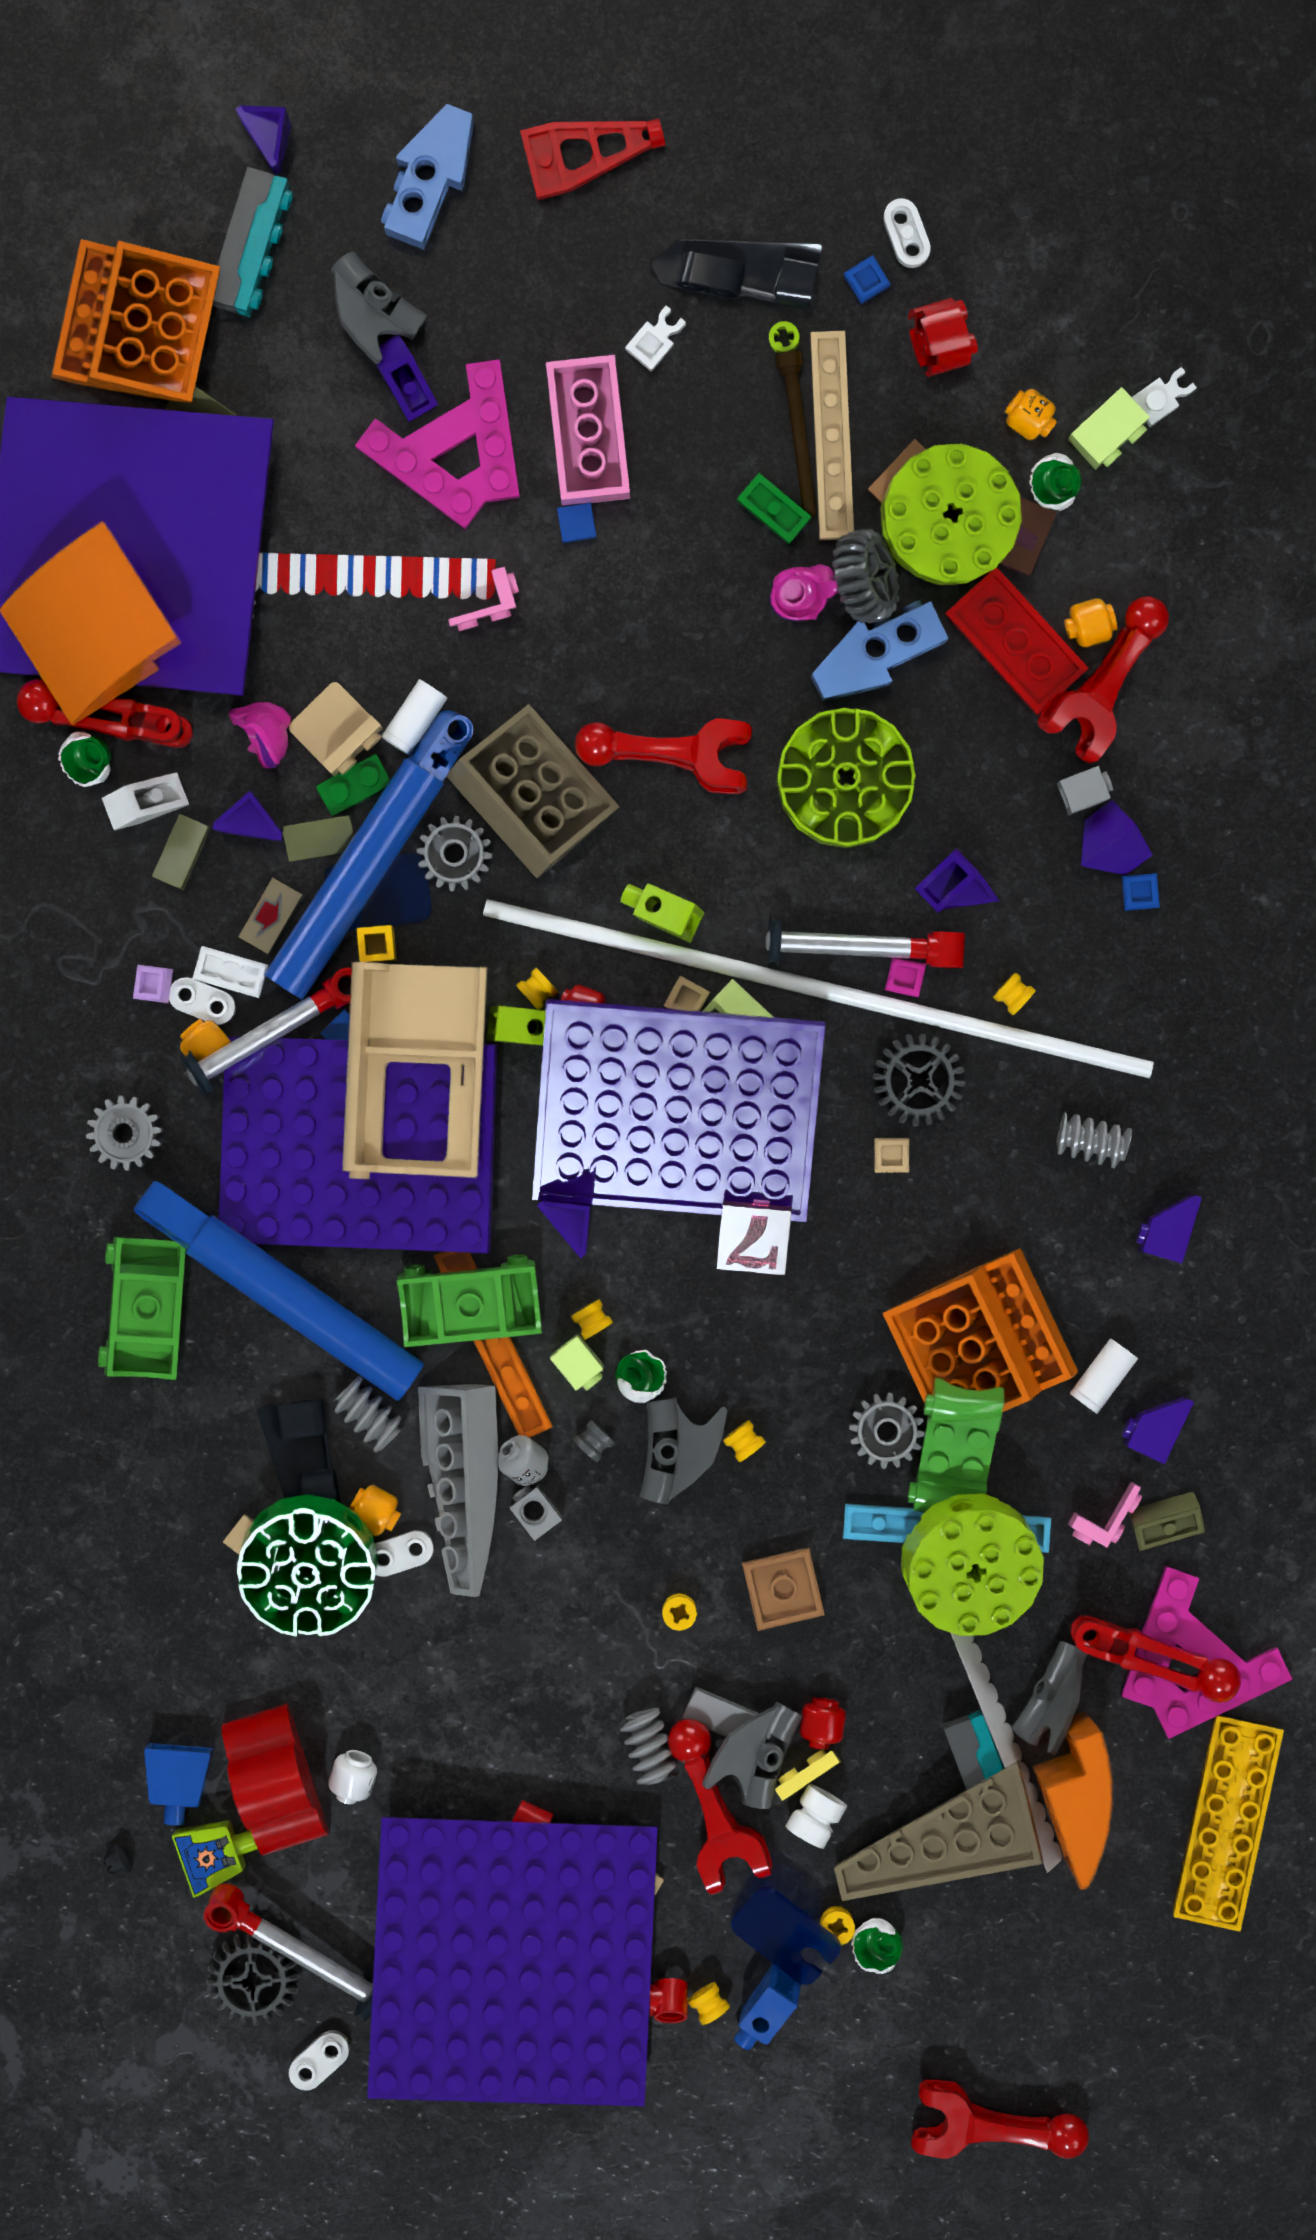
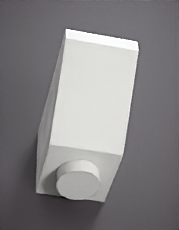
M177 772L125 785L102 798L114 830L137 825L189 805Z

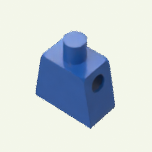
M149 1743L145 1747L144 1756L149 1803L165 1805L164 1824L184 1825L185 1807H198L200 1805L214 1748Z
M772 1964L741 2010L738 2023L740 2029L734 2036L735 2042L746 2050H751L757 2040L767 2045L796 2009L801 1983Z

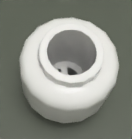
M349 1750L335 1759L328 1781L329 1788L337 1795L336 1798L345 1804H355L356 1801L366 1800L372 1793L377 1776V1767L368 1754L358 1750Z

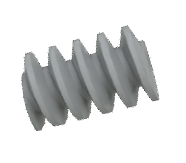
M1064 1112L1056 1141L1058 1154L1062 1155L1064 1150L1070 1147L1071 1158H1075L1079 1151L1083 1150L1084 1160L1087 1162L1093 1154H1097L1098 1165H1102L1105 1159L1110 1157L1111 1168L1115 1169L1120 1160L1125 1161L1130 1147L1132 1129L1127 1128L1121 1136L1120 1125L1114 1124L1108 1132L1106 1122L1101 1121L1094 1129L1093 1119L1087 1118L1081 1126L1080 1115L1074 1114L1068 1122L1067 1113Z
M358 1376L335 1399L338 1401L334 1412L338 1414L347 1410L348 1413L344 1422L349 1423L357 1420L354 1432L359 1433L366 1429L367 1433L363 1441L368 1443L376 1439L377 1442L373 1451L377 1453L403 1430L404 1427L398 1428L402 1417L397 1415L389 1419L388 1416L392 1407L388 1405L379 1409L382 1397L379 1395L369 1399L372 1387L369 1385L359 1389L363 1378Z
M659 1708L639 1711L625 1717L628 1722L620 1728L621 1732L632 1733V1736L624 1741L625 1745L636 1746V1749L628 1754L629 1758L640 1759V1762L632 1767L633 1771L644 1772V1775L636 1780L637 1784H656L678 1775V1773L670 1772L676 1767V1762L672 1759H666L672 1753L668 1746H662L667 1742L668 1736L665 1733H657L664 1727V1723L661 1720H653L660 1714Z

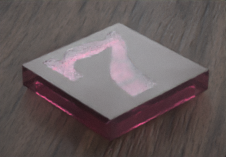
M1020 497L1022 522L1012 550L999 564L1030 577L1057 512Z
M723 1201L717 1269L785 1275L791 1207Z

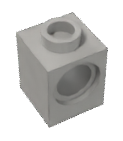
M1099 766L1056 783L1068 815L1109 800L1111 798L1109 792L1113 791L1107 772L1101 773Z
M538 1484L532 1489L529 1485L524 1486L512 1496L515 1502L510 1505V1509L534 1541L562 1521V1515ZM530 1501H538L542 1504L544 1513L539 1518H530L526 1515L524 1506Z

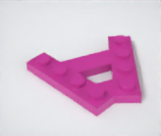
M500 360L466 364L471 398L405 438H401L375 418L355 445L359 451L465 530L486 502L520 498ZM476 435L480 460L479 468L457 480L433 462L434 459Z
M1165 1566L1142 1632L1173 1646L1178 1644L1184 1650L1206 1655L1209 1660L1215 1658L1229 1660L1238 1668L1241 1675V1687L1237 1695L1227 1702L1216 1703L1206 1699L1200 1691L1192 1692L1188 1689L1182 1691L1174 1683L1128 1670L1120 1693L1121 1697L1152 1707L1166 1736L1170 1739L1293 1679L1276 1647L1247 1661L1242 1660L1188 1611L1199 1578ZM1136 1648L1135 1654L1167 1668L1169 1667L1171 1661L1169 1657Z

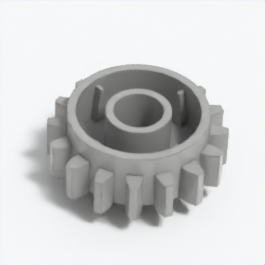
M455 816L453 823L449 824L442 817L441 826L438 828L430 824L428 826L432 832L430 836H420V839L426 843L425 848L417 849V854L425 857V860L418 863L419 867L429 868L425 878L430 880L436 876L438 878L436 887L440 889L446 882L449 883L451 892H454L456 884L460 883L465 890H468V881L470 879L479 884L481 880L477 874L479 871L488 873L489 868L483 862L484 860L492 859L493 856L491 853L484 852V848L491 845L490 840H480L484 833L483 828L481 827L473 831V820L469 819L463 825L460 822L459 816ZM459 845L464 849V856L461 861L451 863L446 860L445 852L449 846Z
M118 1096V1104L116 1105L111 1099L105 1100L107 1109L104 1111L103 1109L95 1108L94 1112L98 1119L88 1120L87 1124L94 1127V1132L86 1134V1138L95 1139L96 1143L90 1148V1151H100L102 1153L98 1160L100 1163L110 1159V1168L113 1170L117 1169L120 1163H123L125 1171L131 1170L132 1162H135L138 1167L145 1166L143 1157L146 1156L153 1159L155 1154L151 1150L152 1147L162 1145V1142L156 1139V1134L163 1132V1128L156 1127L154 1123L160 1118L159 1115H150L148 1113L151 1107L149 1103L139 1107L138 1097H133L129 1104H127L125 1096ZM123 1123L128 1124L133 1130L132 1139L127 1143L121 1142L117 1137V1129Z
M888 1393L886 1400L881 1401L878 1394H874L873 1404L870 1405L863 1400L861 1404L865 1410L862 1413L857 1411L852 1413L858 1419V1423L849 1425L850 1430L857 1432V1436L852 1437L850 1441L851 1444H861V1447L856 1452L859 1457L866 1453L869 1454L867 1460L869 1465H872L877 1459L880 1460L882 1469H886L890 1461L898 1468L900 1467L899 1459L905 1457V1459L911 1461L912 1456L909 1452L912 1449H921L916 1439L924 1437L925 1433L917 1430V1426L924 1421L922 1417L914 1418L912 1416L917 1410L915 1405L909 1406L907 1409L904 1407L906 1404L905 1397L902 1396L897 1402H894L893 1394ZM884 1422H892L896 1426L895 1435L888 1440L881 1439L877 1434L878 1427Z

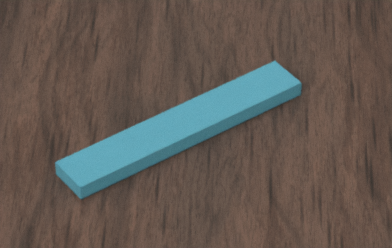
M845 1503L843 1539L904 1543L908 1533L911 1534L914 1526L921 1520L920 1516L923 1512L913 1511V1508ZM1022 1515L1034 1533L1041 1552L1049 1553L1051 1518Z

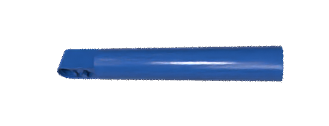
M443 710L436 715L408 759L405 758L264 973L266 977L304 1000L444 785L443 780L471 739L473 725L467 717L452 710ZM457 720V730L449 736L448 726L452 721ZM433 752L437 755L435 761L431 758Z
M153 1181L133 1210L138 1216L187 1249L186 1254L396 1401L402 1398L425 1364L423 1361L214 1215L211 1217L207 1216L161 1183Z

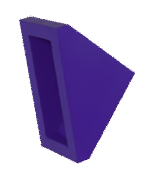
M240 105L235 109L238 118L274 175H277L282 169L291 129V122L286 108Z
M251 791L245 794L213 823V830L216 832L284 842L283 832L257 796Z
M1113 800L1084 820L1081 866L1125 876L1152 856L1137 825Z
M957 849L915 888L938 913L945 909L1000 901L982 875Z
M541 1201L537 1205L538 1208L581 1259L587 1252L591 1205Z

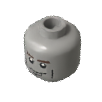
M518 1435L512 1437L501 1446L498 1455V1467L504 1475L518 1485L528 1486L539 1482L546 1475L549 1457L547 1451L531 1438L525 1435Z

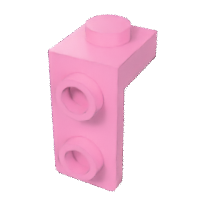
M505 567L491 570L501 604L448 619L450 627L457 625L458 630L462 631L479 626L477 619L490 616L492 622L510 617V610L516 608L513 594L519 592L514 573L507 574Z
M1130 1482L1104 1529L1074 1512L1068 1522V1525L1075 1529L1072 1535L1088 1545L1093 1540L1105 1547H1108L1110 1542L1116 1543L1125 1528V1525L1121 1524L1127 1512L1133 1513L1142 1498V1495L1138 1494L1141 1487Z

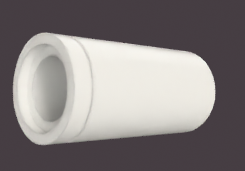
M419 679L382 734V738L410 756L448 698Z
M1110 1338L1069 1394L1098 1414L1138 1358Z

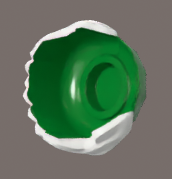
M1053 453L1042 458L1031 469L1032 474L1030 475L1031 480L1029 483L1032 486L1031 492L1034 494V500L1038 501V504L1047 509L1060 511L1073 504L1075 497L1081 490L1082 478L1079 469L1073 464L1071 459L1066 455Z
M74 732L69 735L60 747L58 760L61 761L62 771L67 773L68 778L73 779L75 784L89 787L102 783L107 779L111 771V753L108 745L101 738L86 732Z
M647 1350L635 1351L623 1357L617 1364L615 1371L617 1386L627 1399L633 1402L646 1403L660 1395L664 1390V1384L667 1382L666 1366L660 1358L653 1356Z
M871 1918L855 1930L851 1943L854 1947L852 1953L855 1955V1961L858 1962L861 1969L875 1972L876 1974H884L891 1971L903 1953L902 1938L897 1930L889 1922L880 1918Z

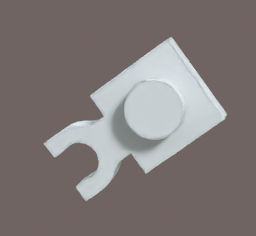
M667 306L660 312L658 323L655 327L647 321L625 347L629 354L651 372L674 346V343L668 338L679 333L686 325L682 318L674 326L666 324L665 318L671 313V309Z
M1182 367L1173 373L1167 384H1164L1161 378H1158L1132 397L1150 417L1146 422L1149 427H1152L1180 406L1175 398L1188 396L1196 390L1194 383L1190 384L1187 388L1178 386L1177 379L1185 374Z

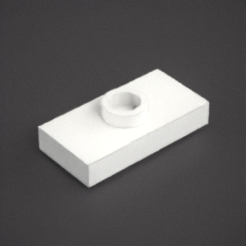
M202 946L192 979L260 998L266 978L264 973L269 965Z

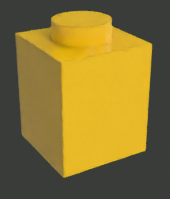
M392 925L357 928L360 962L383 963L397 961L395 934Z

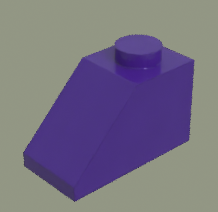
M396 335L380 344L382 360L376 366L407 420L410 422L436 407L438 403L400 336Z
M1189 1195L1149 1217L1146 1224L1141 1223L1136 1236V1243L1140 1244L1138 1251L1183 1263L1202 1197Z
M1181 1397L1139 1412L1135 1419L1130 1417L1122 1432V1436L1126 1438L1123 1444L1165 1464L1194 1402Z

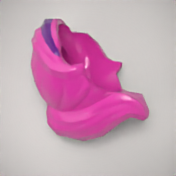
M822 564L811 566V568L793 567L781 571L775 576L773 589L770 593V605L773 611L781 618L791 621L816 620L818 614L825 607L828 598L833 597L839 592L836 590V579L833 578L835 571L829 566Z
M255 702L244 707L230 709L229 716L233 725L243 728L250 739L251 745L247 750L257 755L262 768H276L280 760L285 756L288 747L286 729L291 722V716L283 707L270 702Z

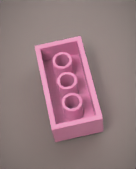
M615 355L546 362L562 506L630 499Z

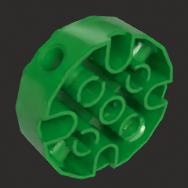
M302 1495L277 1501L257 1515L244 1535L237 1568L238 1585L242 1600L259 1621L281 1634L297 1636L299 1633L324 1636L338 1632L356 1621L371 1599L378 1563V1554L373 1534L356 1512L334 1499Z

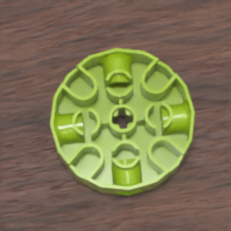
M965 444L935 445L911 457L890 480L880 507L882 536L886 540L894 560L915 577L939 586L966 584L995 569L1012 550L1022 522L1020 494L1008 470L988 452ZM948 507L958 513L954 523H952L950 518L944 519L943 513L948 510Z
M841 708L820 712L795 730L781 753L776 783L782 808L799 831L820 844L850 848L872 843L897 825L912 801L916 774L910 747L894 725L872 711ZM841 771L845 774L851 771L853 773L851 781L854 784L846 783L843 786L839 784L840 775L838 772Z
M983 1493L955 1495L932 1505L920 1516L921 1520L914 1526L911 1534L908 1533L902 1546L901 1573L918 1611L938 1629L959 1636L988 1635L1012 1625L1032 1606L1043 1583L1044 1557L1034 1533L1026 1519L1015 1508L1013 1509L1009 1504L1000 1502L998 1498Z

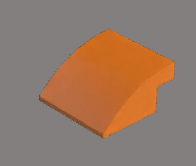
M81 239L51 378L119 393L191 403L220 266L118 241L115 247Z
M103 521L47 561L0 608L2 616L72 726L160 670L154 660L181 643L110 529Z
M1021 1248L948 1280L882 1313L924 1403L926 1394L932 1395L935 1378H939L953 1386L967 1390L982 1391L996 1387L1004 1388V1406L1002 1411L1004 1412L1032 1400L1042 1390L1069 1380L1078 1373L1077 1367Z
M1086 1711L1074 1715L1065 1735L1071 1753L1033 1766L1065 1861L1081 1889L1088 1887L1102 1856L1111 1813V1775L1108 1755L1102 1733Z

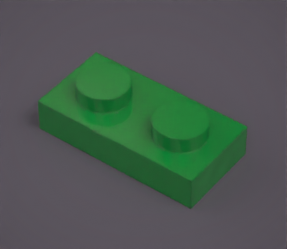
M760 473L756 475L737 498L738 503L788 545L811 520V516Z
M374 754L354 765L344 775L339 773L317 785L316 788L331 816L335 817L383 791L390 782V778L377 754Z

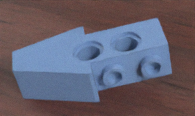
M446 104L397 155L398 166L406 169V172H399L394 185V191L397 192L393 204L388 203L382 215L381 223L385 224L384 229L387 236L425 250L449 186L462 191L465 185L474 126L472 113ZM428 166L435 170V175L430 180H421L416 176L418 170ZM412 198L423 202L422 208L414 213L404 209L405 203Z
M921 600L913 602L902 608L903 615L893 620L891 617H887L884 620L871 623L873 629L868 631L865 623L858 621L811 675V679L822 701L884 688L892 683L888 670L946 643L949 638L931 601L924 605ZM903 625L912 627L915 631V639L911 642L901 641L897 636V629ZM871 640L880 641L884 646V654L880 657L870 656L866 652V643Z

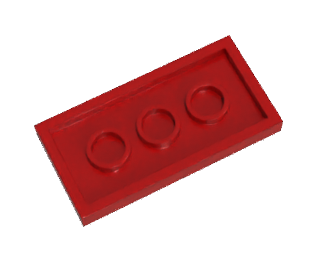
M997 567L945 613V616L1036 716L1043 711L1052 695L1065 691L1089 669Z

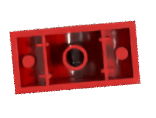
M289 1704L279 1705L223 1723L221 1727L222 1737L229 1761L228 1776L232 1794L240 1818L245 1828L251 1830L260 1854L264 1856L329 1835L328 1826Z

